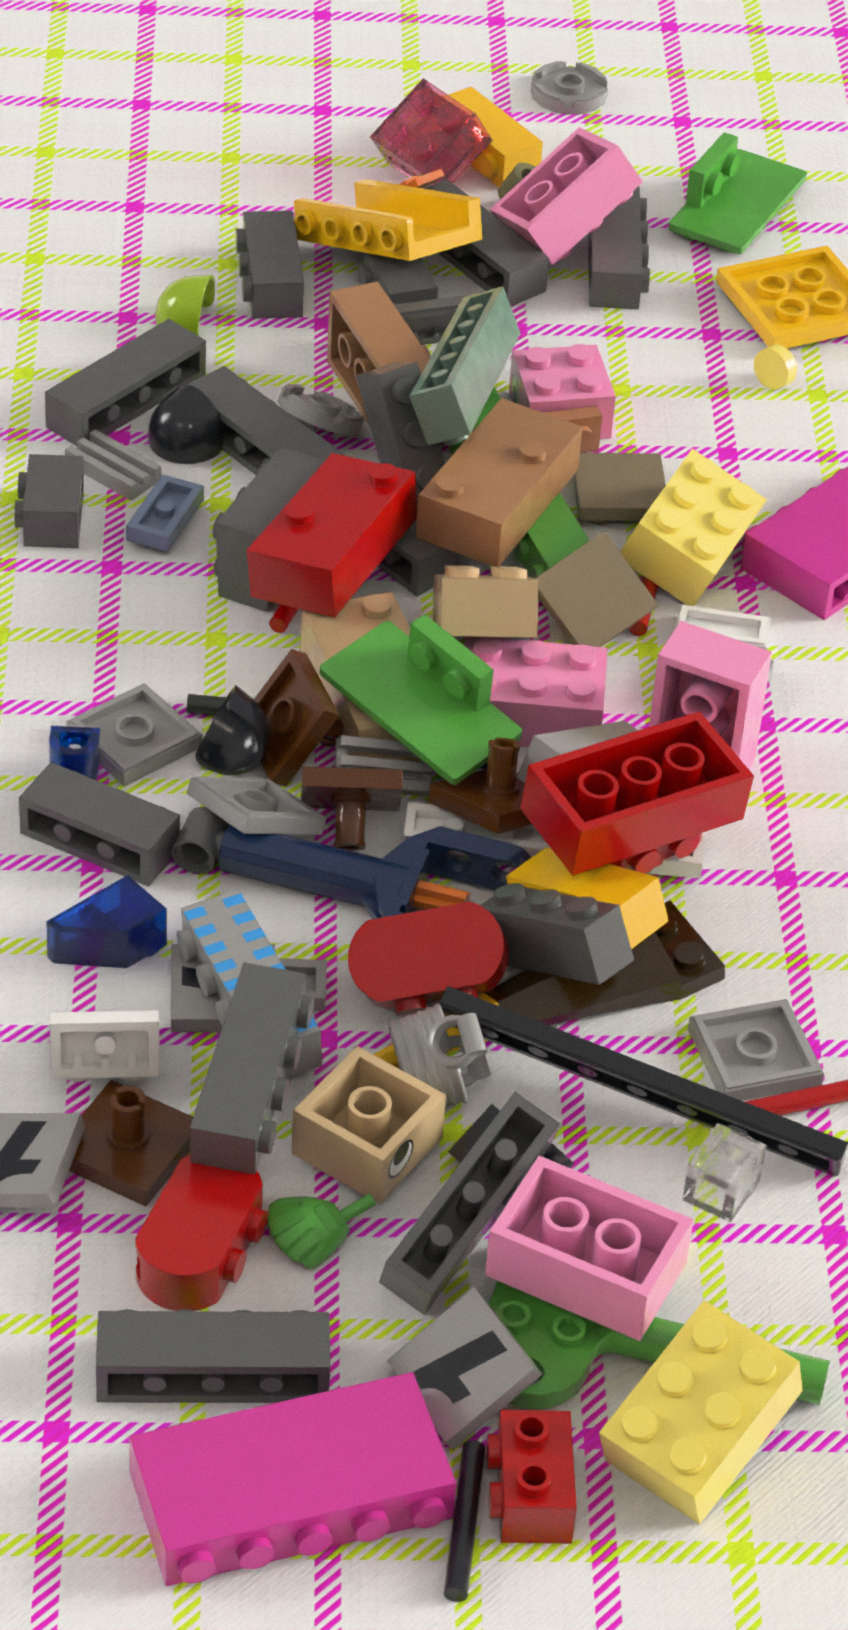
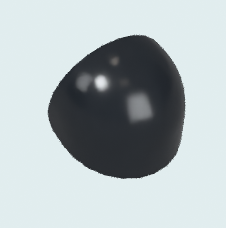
M191 385L179 386L162 400L154 410L148 426L149 445L152 451L159 457L179 464H196L216 457L223 447V428L217 410L209 398L198 388Z
M236 684L218 710L195 754V758L200 765L225 775H239L253 770L265 756L270 741L269 723L263 709Z

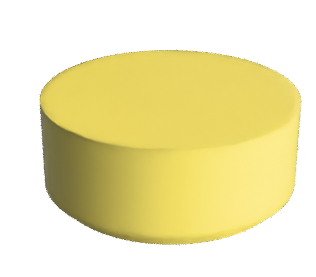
M771 345L759 351L754 359V371L762 385L771 390H778L792 383L796 377V361L792 353L782 345Z

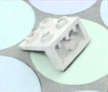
M159 1010L50 1012L51 1079H67L73 1082H81L90 1078H121L133 1081L144 1077H159Z

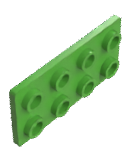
M724 132L690 169L686 204L670 220L669 230L681 234L687 239L698 240L716 246L724 252L742 254L805 182L807 172L742 149H737L738 137Z
M426 614L411 623L410 636L405 634L391 621H384L320 665L319 675L452 785L458 784L488 762L489 740L509 738L518 741L522 737V728L490 703L494 669Z

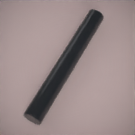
M474 1440L467 1441L462 1446L444 1586V1597L454 1602L464 1601L468 1597L486 1451L483 1443Z

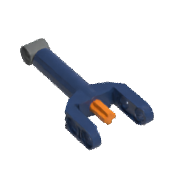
M206 807L194 808L189 813L171 851L175 862L186 871L198 874L207 873L213 868L216 860H218L219 868L223 872L364 906L373 919L415 912L417 908L426 910L469 902L470 892L428 882V874L496 890L501 886L507 885L506 876L509 874L501 870L496 863L505 862L518 868L531 858L527 851L515 844L439 826L408 837L381 859L283 834H243ZM448 851H460L466 854L471 861L462 862L454 859Z

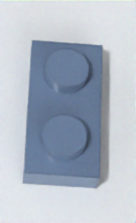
M162 474L126 525V540L168 552L204 501V486Z

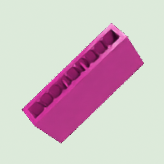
M848 466L844 469H839L831 478L817 487L810 488L802 497L788 506L781 507L776 514L759 525L752 526L746 532L742 541V570L822 620L827 619L848 604Z
M413 1372L129 1436V1472L165 1586L183 1582L199 1583L213 1575L242 1568L257 1569L272 1561L301 1554L306 1556L316 1555L328 1548L356 1541L371 1542L380 1539L386 1534L415 1527L430 1528L442 1521L453 1519L457 1483Z

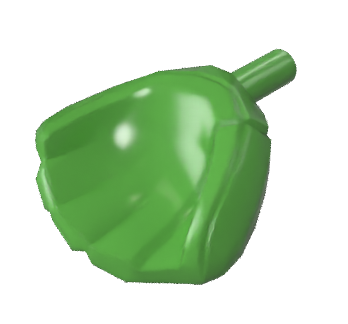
M370 1193L340 1211L333 1202L308 1196L285 1197L277 1199L269 1205L267 1223L270 1235L273 1236L274 1242L279 1249L293 1262H301L306 1268L313 1269L328 1259L344 1242L350 1232L347 1222L377 1204Z

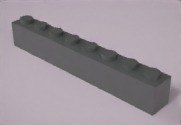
M225 366L185 384L194 386L202 391L217 410L223 428L222 450L255 475H257L260 466L264 462L267 463L280 447L321 460H326L331 453L345 455L330 442L324 440L305 426L303 422L290 415L273 400L267 398L248 384L246 380L240 378ZM416 519L377 567L417 597L433 588L434 574H444L445 565L458 566L459 554L417 539Z

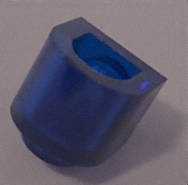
M51 726L49 763H55L96 780L100 766V728ZM75 744L82 748L72 749L69 746Z

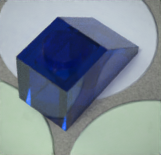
M127 875L46 921L47 958L57 964L128 968L145 957L153 956L167 945V908Z

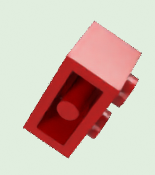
M500 1410L498 1434H487L486 1461L487 1469L498 1470V1482L489 1483L488 1510L489 1518L500 1519L501 1543L572 1544L577 1504L571 1411Z

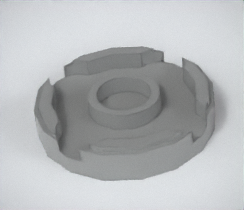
M556 61L545 64L534 72L530 91L532 98L541 107L552 112L584 114L595 111L604 105L608 94V82L606 76L597 68L588 64L576 62V67H566V62Z
M288 384L282 388L278 403L290 414L314 426L334 433L348 436L359 434L365 419L363 415H359V412L352 405L322 391H315L314 394L308 395L303 394L305 388L299 384Z

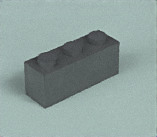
M293 211L243 212V228L235 229L236 253L239 254L238 264L239 277L242 278L243 302H250L252 319L303 317L304 280Z
M395 362L358 374L356 378L380 464L388 463L397 468L415 471L418 505L419 493L443 467L445 461L440 443L428 446L409 398L421 375L418 362Z
M52 762L19 796L20 834L149 887L173 859L171 851L180 833V814Z
M511 883L496 889L493 893L494 896L480 905L494 916L506 936L509 946L508 966L600 985L634 961L621 909L618 904L596 901L593 897H575L559 894L556 890L543 891L523 887L519 883Z

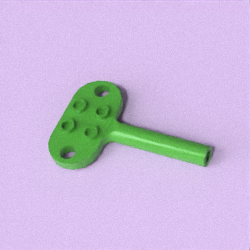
M499 1281L496 1282L489 1302L543 1374L539 1377L540 1381L528 1386L509 1402V1404L519 1408L544 1409L563 1404L579 1393L588 1378L594 1359L605 1353H614L654 1364L684 1326L682 1323L654 1317L641 1341H638ZM781 1349L800 1362L803 1391L796 1400L820 1406L830 1361Z

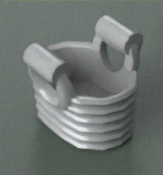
M436 1003L431 1008L427 1007L423 1011L418 1010L415 1014H408L404 1018H398L397 1021H389L387 1023L400 1070L446 1094L445 1107L461 1102L466 1104L468 1098L465 1087L471 1086L477 1080L486 1078L491 1074L485 1055L487 1048L476 1013L444 1017L441 1005ZM458 1026L460 1036H448L446 1030ZM454 1047H461L463 1052L462 1055L456 1057L445 1055L448 1050ZM467 1066L469 1073L462 1075L460 1069Z

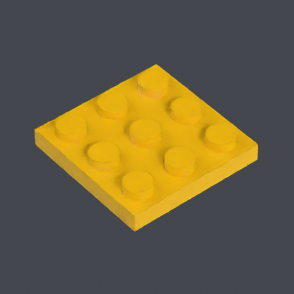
M828 245L717 269L716 283L768 347L778 344L789 349L795 346L823 342L827 339L848 335V269Z

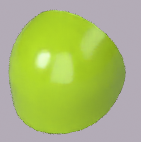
M186 276L167 286L157 302L155 312L156 325L170 319L199 336L201 307H209L215 300L214 276Z

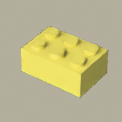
M692 449L641 519L620 553L634 570L653 581L684 604L695 606L767 499L717 466L712 460Z
M703 1300L599 1432L605 1461L700 1525L803 1391L800 1362Z

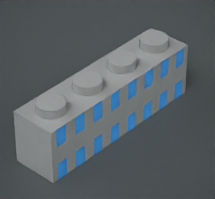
M239 889L182 907L183 930L176 933L178 945L184 959L188 961L195 958L199 965L196 966V975L204 995L215 994L218 999L216 1011L222 1027L243 962L285 970ZM313 1016L308 1029H299L297 1037L302 1038L299 1063L296 1070L287 1069L285 1078L322 1066L321 1030Z

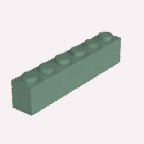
M503 286L463 297L409 396L428 446L440 442L447 446L454 445L466 440L470 436L520 335V330Z

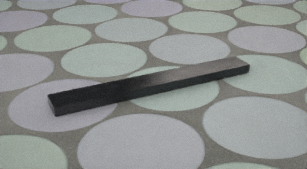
M447 986L442 996L440 1005L444 1017L476 1013L485 1040L834 1177L840 1173L848 1147V1142L449 986Z

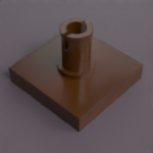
M291 649L254 698L263 709L270 728V741L261 764L271 781L285 787L319 742L325 746L332 747L336 745V740L327 737V735L337 739L343 733V723L339 718L340 714L307 654Z
M509 738L489 740L487 769L473 772L458 784L452 785L446 780L430 784L429 803L496 834L532 825L520 809L525 783L517 778L520 743L516 740Z
M302 766L301 801L312 808L336 809V834L334 847L349 851L365 849L366 810L399 811L403 791V770Z
M110 1080L81 1115L86 1128L69 1171L147 1207L171 1177L179 1161L190 1153V1126L193 1116L146 1096L138 1087L124 1086Z

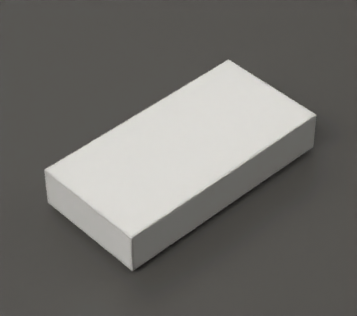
M679 605L675 629L680 621L767 649L771 618Z

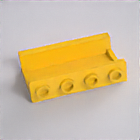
M365 179L354 182L356 207L305 198L294 200V222L297 240L412 261L482 240L480 198Z

